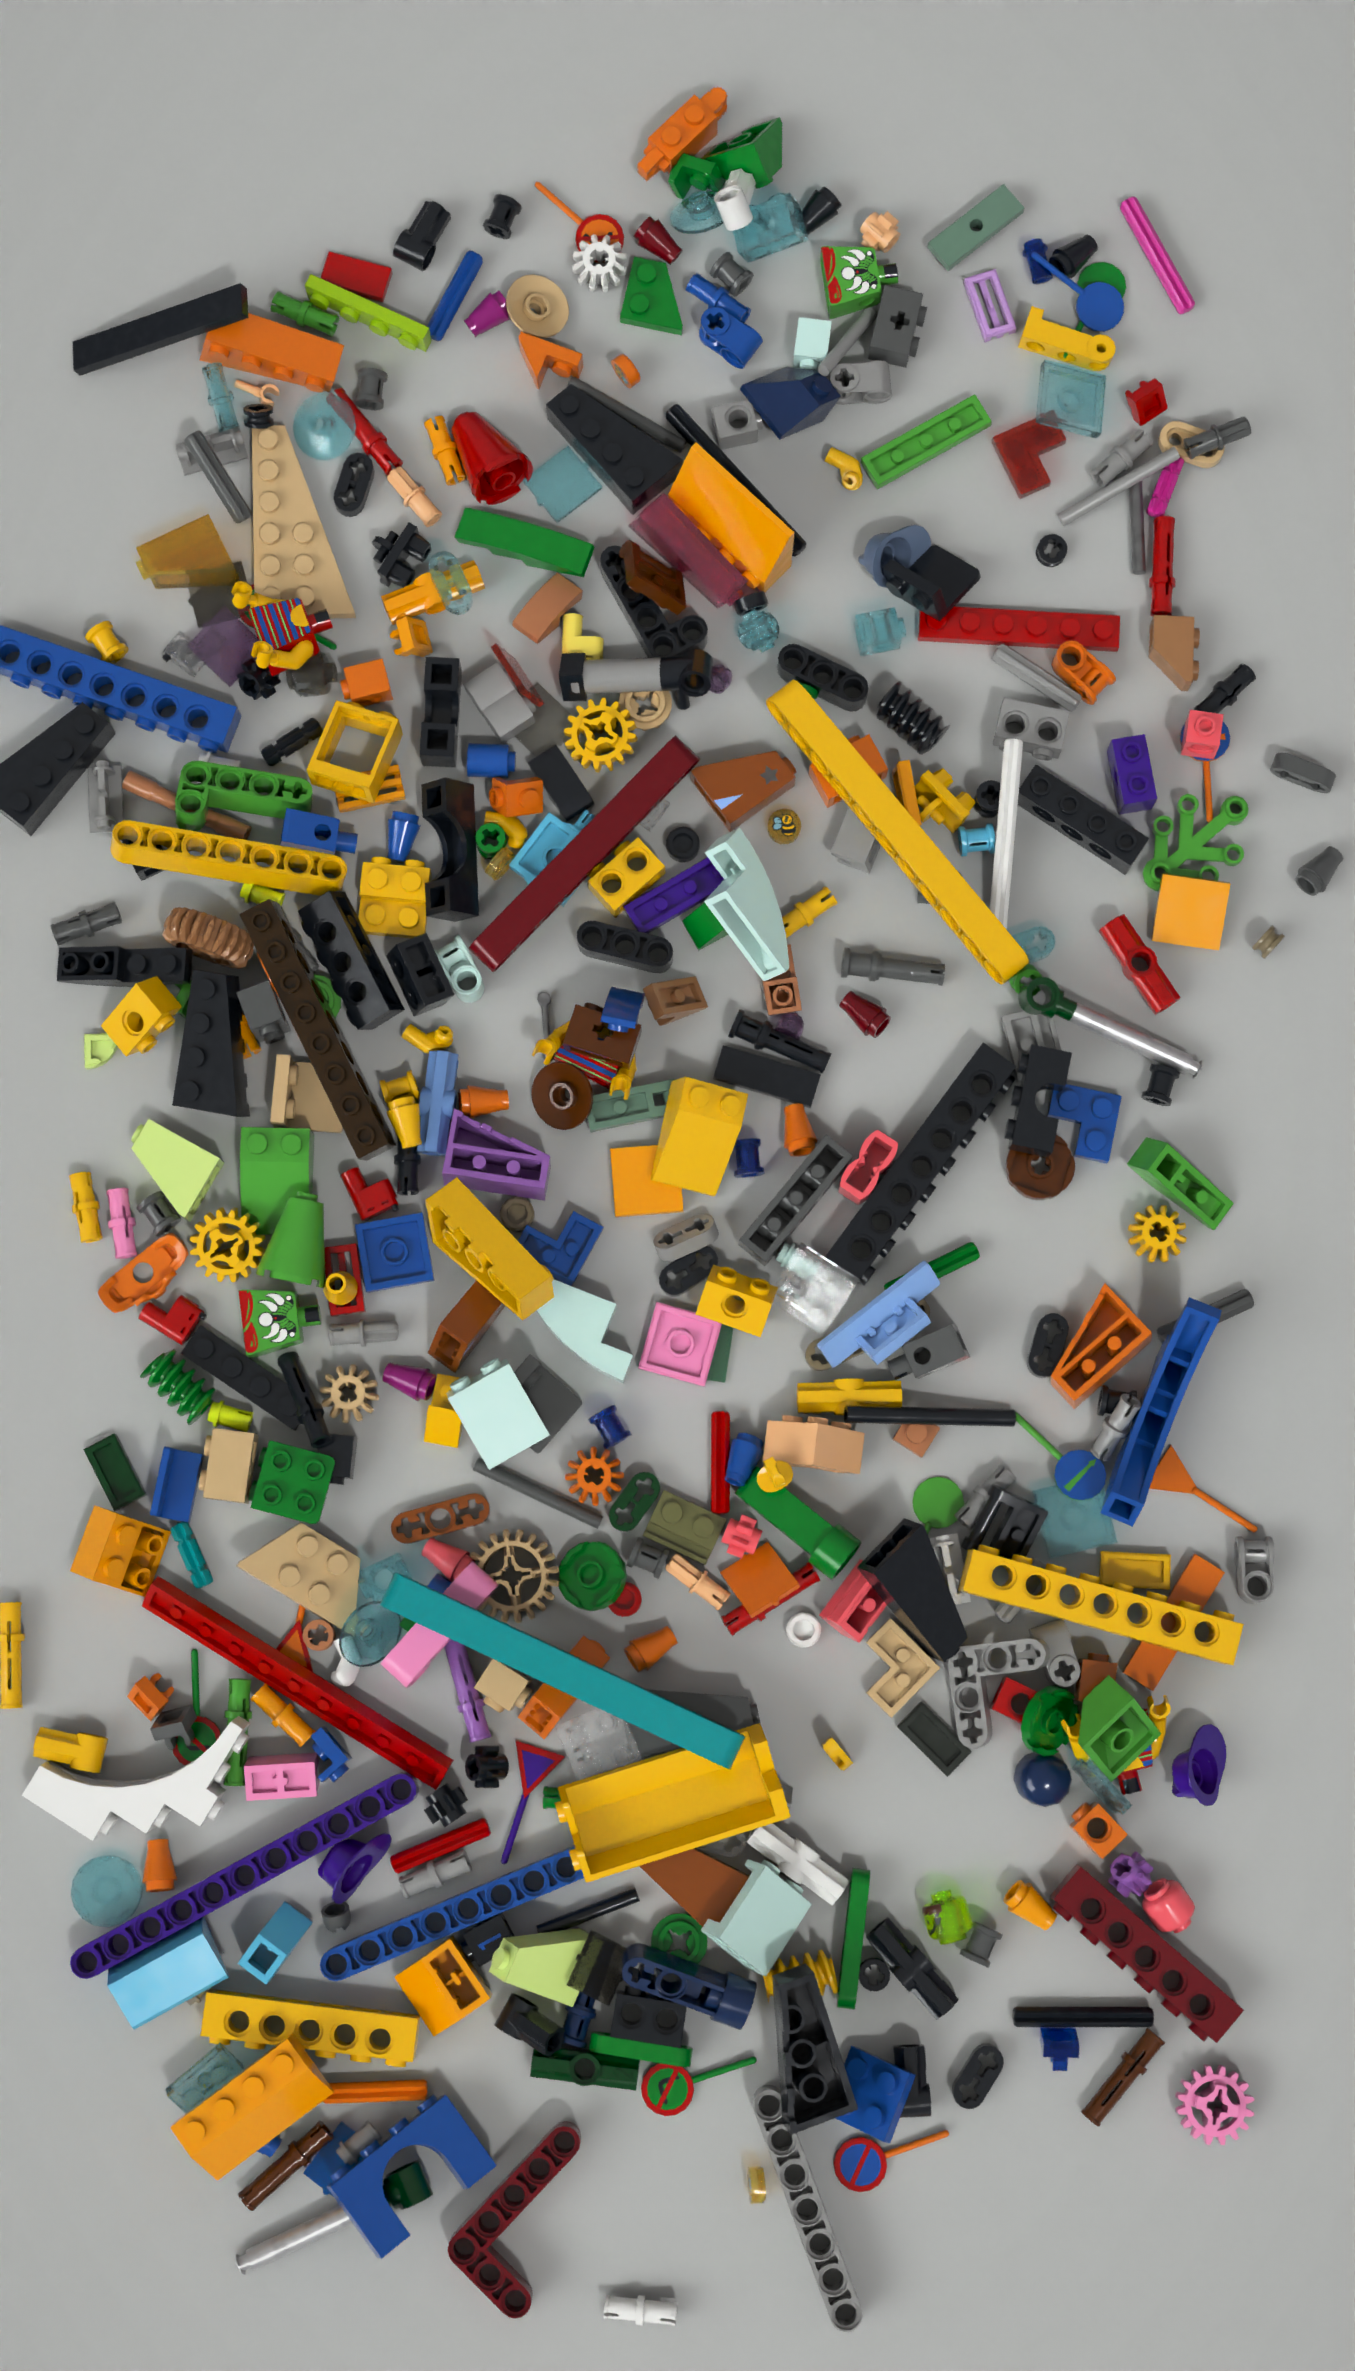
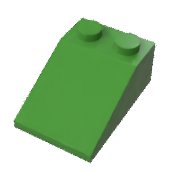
M241 1127V1217L249 1213L251 1214L248 1220L250 1225L259 1222L260 1226L255 1231L256 1235H273L289 1197L297 1198L298 1191L312 1194L314 1134L310 1128Z

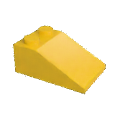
M686 1076L671 1081L650 1180L712 1197L716 1196L742 1127L748 1094Z

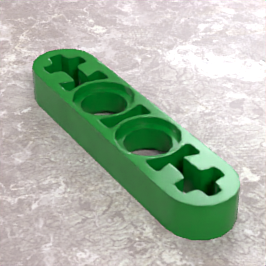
M852 1868L838 1982L837 2008L854 2010L856 2005L870 1884V1870Z

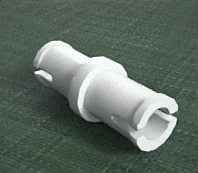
M606 2295L604 2319L635 2321V2325L643 2326L644 2322L675 2326L678 2303L675 2301L646 2300V2296L638 2295L637 2299Z

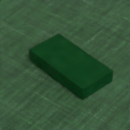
M115 1433L83 1449L114 1511H118L147 1496Z

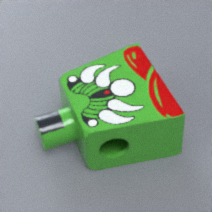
M821 247L820 265L829 319H835L878 305L881 299V286L898 283L896 263L877 265L875 249L872 247Z
M239 1290L246 1356L249 1358H256L304 1342L302 1327L321 1325L319 1304L300 1307L299 1297L296 1292Z

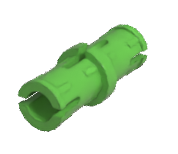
M280 291L275 294L272 303L276 305H271V312L295 320L296 324L304 328L307 325L326 333L328 336H333L338 327L334 323L339 322V316L313 307V303L308 300L301 302L282 294Z

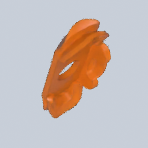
M174 1233L162 1236L99 1288L98 1295L101 1301L109 1310L118 1313L127 1310L134 1304L139 1306L141 1303L152 1298H159L167 1291L165 1288L173 1277L177 1275L176 1270L184 1263L188 1256L187 1247ZM144 1262L151 1265L153 1277L150 1281L141 1283L134 1278L133 1269L138 1263Z

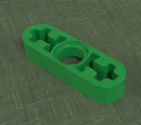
M591 2032L589 2050L592 2052L680 2067L691 2066L693 2048L690 2046L681 2045V2048L610 2037L611 2033Z

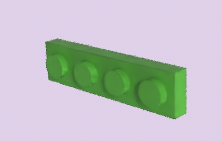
M974 394L861 457L860 463L878 490L989 428L992 421Z

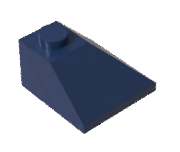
M785 367L743 384L740 388L779 440L822 422L841 398V395L832 383L817 370Z

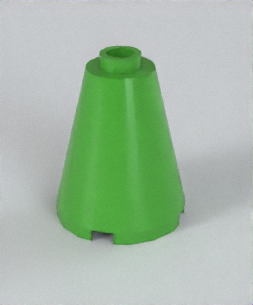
M298 1191L297 1198L289 1197L257 1267L256 1275L264 1276L265 1270H270V1278L310 1286L312 1279L317 1280L316 1287L324 1288V1204L317 1202L318 1195Z

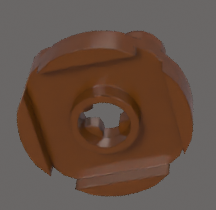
M1056 1135L1052 1154L1048 1158L1043 1157L1046 1159L1045 1165L1050 1167L1049 1171H1043L1041 1175L1035 1173V1168L1031 1166V1161H1038L1039 1157L1042 1156L1010 1150L1005 1164L1008 1183L1019 1194L1032 1200L1053 1199L1070 1184L1075 1172V1160L1070 1149L1067 1147V1143Z

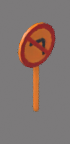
M540 182L535 183V187L579 225L575 238L579 251H581L579 247L581 240L590 245L593 234L597 236L598 242H602L603 237L608 235L610 236V245L619 241L621 249L623 248V230L615 219L608 215L596 214L582 220Z

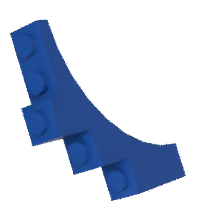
M1191 1297L1188 1298L1170 1335H1167L1155 1358L1148 1385L1139 1400L1142 1406L1134 1416L1129 1434L1116 1456L1100 1511L1101 1514L1133 1527L1145 1505L1159 1458L1181 1401L1206 1345L1220 1320L1222 1310Z

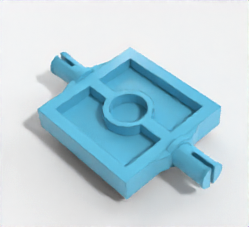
M584 810L576 823L572 825L562 822L549 812L510 862L509 868L524 878L527 885H529L595 816L592 813L589 815V811ZM577 888L567 897V899L561 904V906H565V904L568 902V900L571 898V896L574 894Z

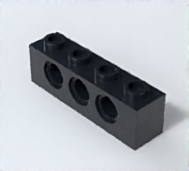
M1036 764L1019 788L1018 805L1124 875L1127 874L1149 840L1147 836Z
M328 891L298 910L302 919V928L306 935L312 939L317 949V958L327 968L332 978V988L342 998L347 1008L346 1015L357 1030H373L405 1010L345 892ZM333 926H335L336 928V937L334 938V940L331 937V929ZM348 955L351 958V966L349 969L346 966V958ZM363 984L366 987V996L364 999L361 996V987L363 986Z

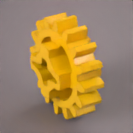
M602 698L600 705L595 706L592 699H589V708L584 710L579 705L576 707L579 713L577 718L568 716L567 719L571 723L572 728H565L564 733L572 739L567 740L565 746L568 750L575 749L571 753V757L574 761L582 758L581 765L584 769H587L592 763L595 771L600 773L602 765H606L610 771H613V762L618 761L622 765L625 764L622 756L624 753L633 755L634 751L629 743L637 742L638 738L636 734L630 731L637 727L634 721H627L630 717L627 709L619 712V702L615 701L609 707L606 698ZM600 715V717L589 720L594 716ZM617 721L622 726V738L614 732ZM605 730L608 737H599L598 740H596L593 733L597 732L599 734H602ZM580 733L587 738L585 749L581 747L579 742ZM612 750V752L609 754L601 755L604 752Z
M221 1207L216 1210V1217L209 1212L204 1216L206 1224L199 1221L194 1226L200 1234H193L190 1237V1241L197 1243V1246L190 1251V1255H199L200 1259L195 1266L201 1267L205 1265L207 1267L206 1277L215 1272L217 1273L218 1282H222L229 1275L233 1283L239 1279V1272L246 1278L251 1274L250 1267H258L260 1261L255 1256H262L266 1250L259 1247L258 1244L266 1238L265 1235H256L255 1231L260 1226L259 1222L252 1225L248 1223L251 1214L246 1213L243 1217H239L238 1208L234 1207L226 1215V1211ZM226 1223L233 1224L240 1229L228 1228ZM208 1233H210L209 1237L212 1240L209 1250H207L206 1246ZM238 1238L231 1248L217 1251L224 1242ZM248 1239L249 1253L246 1258L245 1256L247 1254L244 1251L245 1241ZM216 1260L227 1262L229 1266L221 1265Z

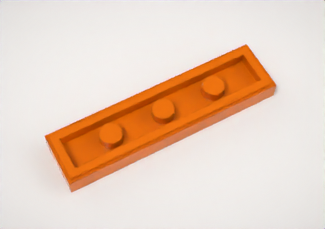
M1193 1554L1169 1593L1166 1603L1179 1606L1182 1600L1201 1606V1612L1225 1572L1197 1554ZM1168 1612L1163 1615L1161 1626L1164 1631L1170 1632L1174 1629L1176 1622L1174 1616ZM1140 1641L1122 1673L1150 1691H1154L1177 1651Z

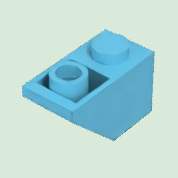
M284 1901L237 1964L264 1984H268L310 1928L313 1921Z

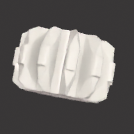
M594 234L591 236L590 245L581 240L579 243L581 251H574L572 255L573 260L577 262L572 265V271L574 274H580L578 283L584 285L589 282V290L592 292L596 290L597 285H602V290L606 293L609 282L618 287L620 285L618 276H624L627 273V268L623 265L627 262V255L620 252V242L618 241L610 245V236L608 235L603 237L602 242H598L597 236ZM597 260L599 263H602L605 260L606 265L603 267L597 264L594 267V261Z

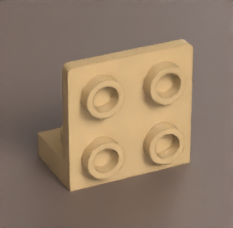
M277 1054L270 1117L273 1127L310 1128L311 1131L342 1133L343 1127L312 1063L296 1062L292 1059L291 1055Z

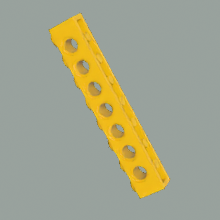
M979 1544L978 1550L969 1549L967 1552L958 1591L1221 1664L1234 1665L1244 1624L1234 1622L1235 1615L1214 1610L1212 1616L1200 1612L1201 1606L1181 1600L1180 1605L1176 1606L1166 1603L1168 1596L1147 1591L1146 1597L1133 1594L1134 1587L1118 1582H1113L1112 1587L1099 1584L1100 1577L1081 1572L1079 1578L1065 1575L1067 1568L1046 1563L1045 1569L1032 1566L1033 1559L1013 1554L1012 1559L998 1556L999 1549ZM999 1565L1008 1572V1580L1002 1586L995 1584L992 1579V1572ZM1032 1575L1037 1576L1042 1583L1041 1590L1036 1595H1031L1026 1589V1581ZM1066 1584L1072 1586L1075 1591V1598L1068 1605L1060 1599V1590ZM1099 1594L1105 1595L1109 1602L1108 1609L1102 1614L1098 1613L1093 1605L1095 1597ZM1133 1603L1138 1604L1142 1610V1617L1136 1623L1131 1622L1127 1616V1610ZM1168 1612L1174 1616L1176 1622L1174 1629L1170 1632L1164 1631L1161 1626V1619ZM1200 1622H1204L1209 1629L1207 1639L1202 1642L1195 1636V1627Z

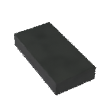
M920 1702L897 1726L947 1777L972 1752L959 1741V1738L923 1702Z

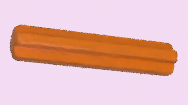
M424 2079L329 2083L335 2092L326 2098L323 2103L425 2100L428 2096V2084Z

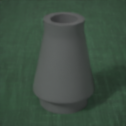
M1329 846L1324 852L1299 868L1298 875L1295 878L1299 888L1312 896L1317 895L1319 892H1324L1338 865L1343 861L1340 851Z

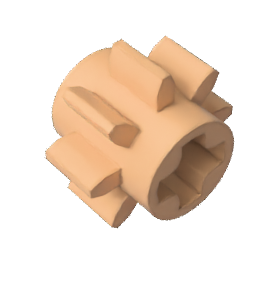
M888 211L884 215L882 213L879 215L877 212L872 213L860 228V232L863 234L862 239H864L861 244L864 247H872L875 251L888 252L900 237V233L897 231L898 226H896L899 221Z

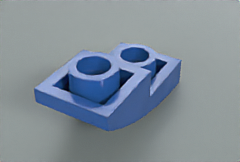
M611 987L605 1002L601 1022L608 1023V1029L618 1032H628L629 1028L635 1029L640 1010L643 1007L645 993Z

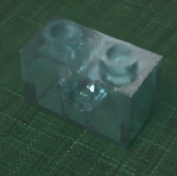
M791 193L775 194L767 202L759 205H750L753 220L747 226L733 231L738 253L747 263L809 240L800 204Z

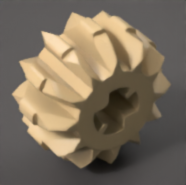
M355 1364L350 1365L348 1375H346L342 1366L336 1367L339 1375L337 1380L330 1374L325 1376V1379L333 1385L331 1388L325 1386L320 1388L321 1393L331 1395V1397L324 1399L321 1404L323 1407H330L335 1404L329 1414L332 1418H336L343 1410V1423H349L351 1412H353L358 1422L363 1421L360 1410L364 1408L368 1413L372 1414L374 1409L367 1404V1401L379 1400L378 1394L368 1393L369 1390L376 1388L378 1383L376 1380L364 1383L370 1374L367 1369L361 1371L358 1377H356L357 1366ZM352 1385H355L354 1392L357 1398L354 1401L348 1399V1403L343 1402L345 1395L342 1393V1390L346 1386L351 1389Z

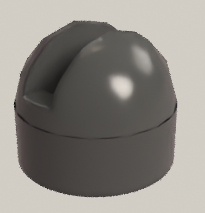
M332 1902L321 1910L323 1923L328 1930L335 1933L337 1932L336 1929L343 1928V1930H346L349 1926L351 1913L346 1902L341 1904Z

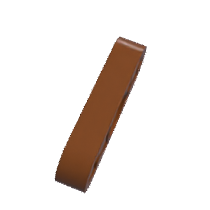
M472 1493L398 1514L392 1521L391 1532L394 1538L401 1543H416L484 1523L490 1515V1505L487 1499L480 1494ZM475 1500L479 1505L483 1504L484 1510L479 1512L480 1518L474 1519L471 1514L463 1515L460 1517L464 1523L456 1525L457 1515L452 1508L453 1504L459 1503L458 1510L470 1507L469 1501ZM446 1509L450 1513L451 1521L446 1528L437 1529L432 1525L431 1515L435 1510ZM425 1512V1524L430 1533L423 1534V1527L412 1530V1537L407 1538L404 1533L398 1532V1527L403 1526V1519L408 1518L410 1523L420 1522L421 1519L418 1514Z

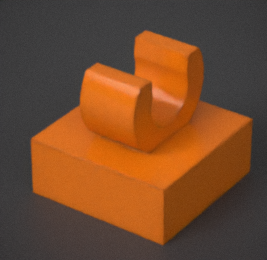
M160 1673L154 1674L150 1680L146 1676L142 1677L127 1696L150 1721L162 1712L169 1701L168 1699L174 1692L172 1686L165 1692H160L155 1687V1684L162 1677Z

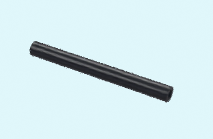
M846 1405L844 1408L845 1423L1014 1427L1016 1413L1014 1409Z

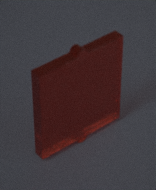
M495 643L491 648L519 692L538 707L545 704L517 660L504 648Z

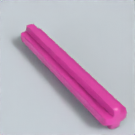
M1133 196L1124 200L1121 203L1120 210L1179 314L1189 312L1194 308L1195 301L1138 199Z

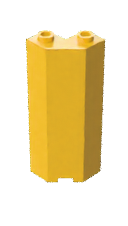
M758 1723L736 1730V1732L744 1735L745 1739L731 1769L720 1766L684 1748H679L557 1787L561 1801L555 1802L560 1823L568 1822L575 1849L569 1850L574 1870L582 1869L585 1882L587 1883L791 1818L784 1791L775 1771L768 1742L761 1724Z

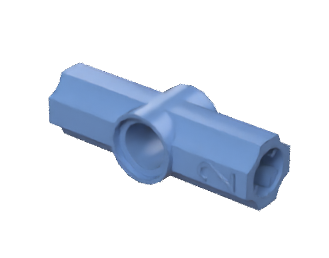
M440 1050L429 1051L425 1087L421 1089L419 1101L422 1144L417 1146V1153L438 1157L445 1156L450 1124L457 1102L455 1083L459 1064L458 1054Z

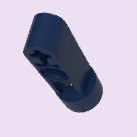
M641 1943L628 1946L623 1953L622 1976L624 1981L631 1987L710 2015L711 2020L741 2030L744 2026L756 1993L757 1983L755 1981L728 1971L723 1974ZM670 1973L680 1977L675 1982H668L663 1979L665 1975ZM703 1985L707 1986L704 1994L700 1993Z

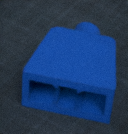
M286 808L280 846L333 855L335 851L355 854L358 834L338 831L340 819ZM316 836H323L327 840H319Z

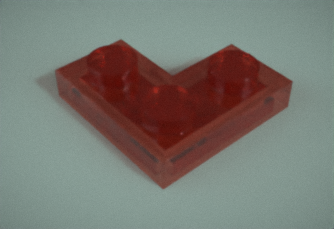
M1053 411L992 437L991 443L1019 499L1050 486L1051 480L1039 456L1066 443V437Z

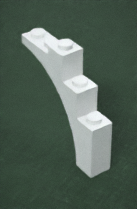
M240 1716L236 1717L229 1723L217 1741L199 1758L178 1770L154 1778L132 1781L98 1779L73 1772L48 1760L39 1766L22 1796L92 1841L102 1833L106 1836L109 1834L118 1820L114 1813L146 1834L155 1826L158 1828L163 1826L172 1811L167 1808L168 1806L198 1826H202L209 1819L214 1821L225 1805L221 1798L226 1790L217 1785L215 1781L220 1784L231 1768L227 1761L233 1751L239 1754L249 1739V1735L245 1732L250 1722Z

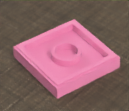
M656 1302L638 1369L705 1387L722 1324L696 1315V1312Z

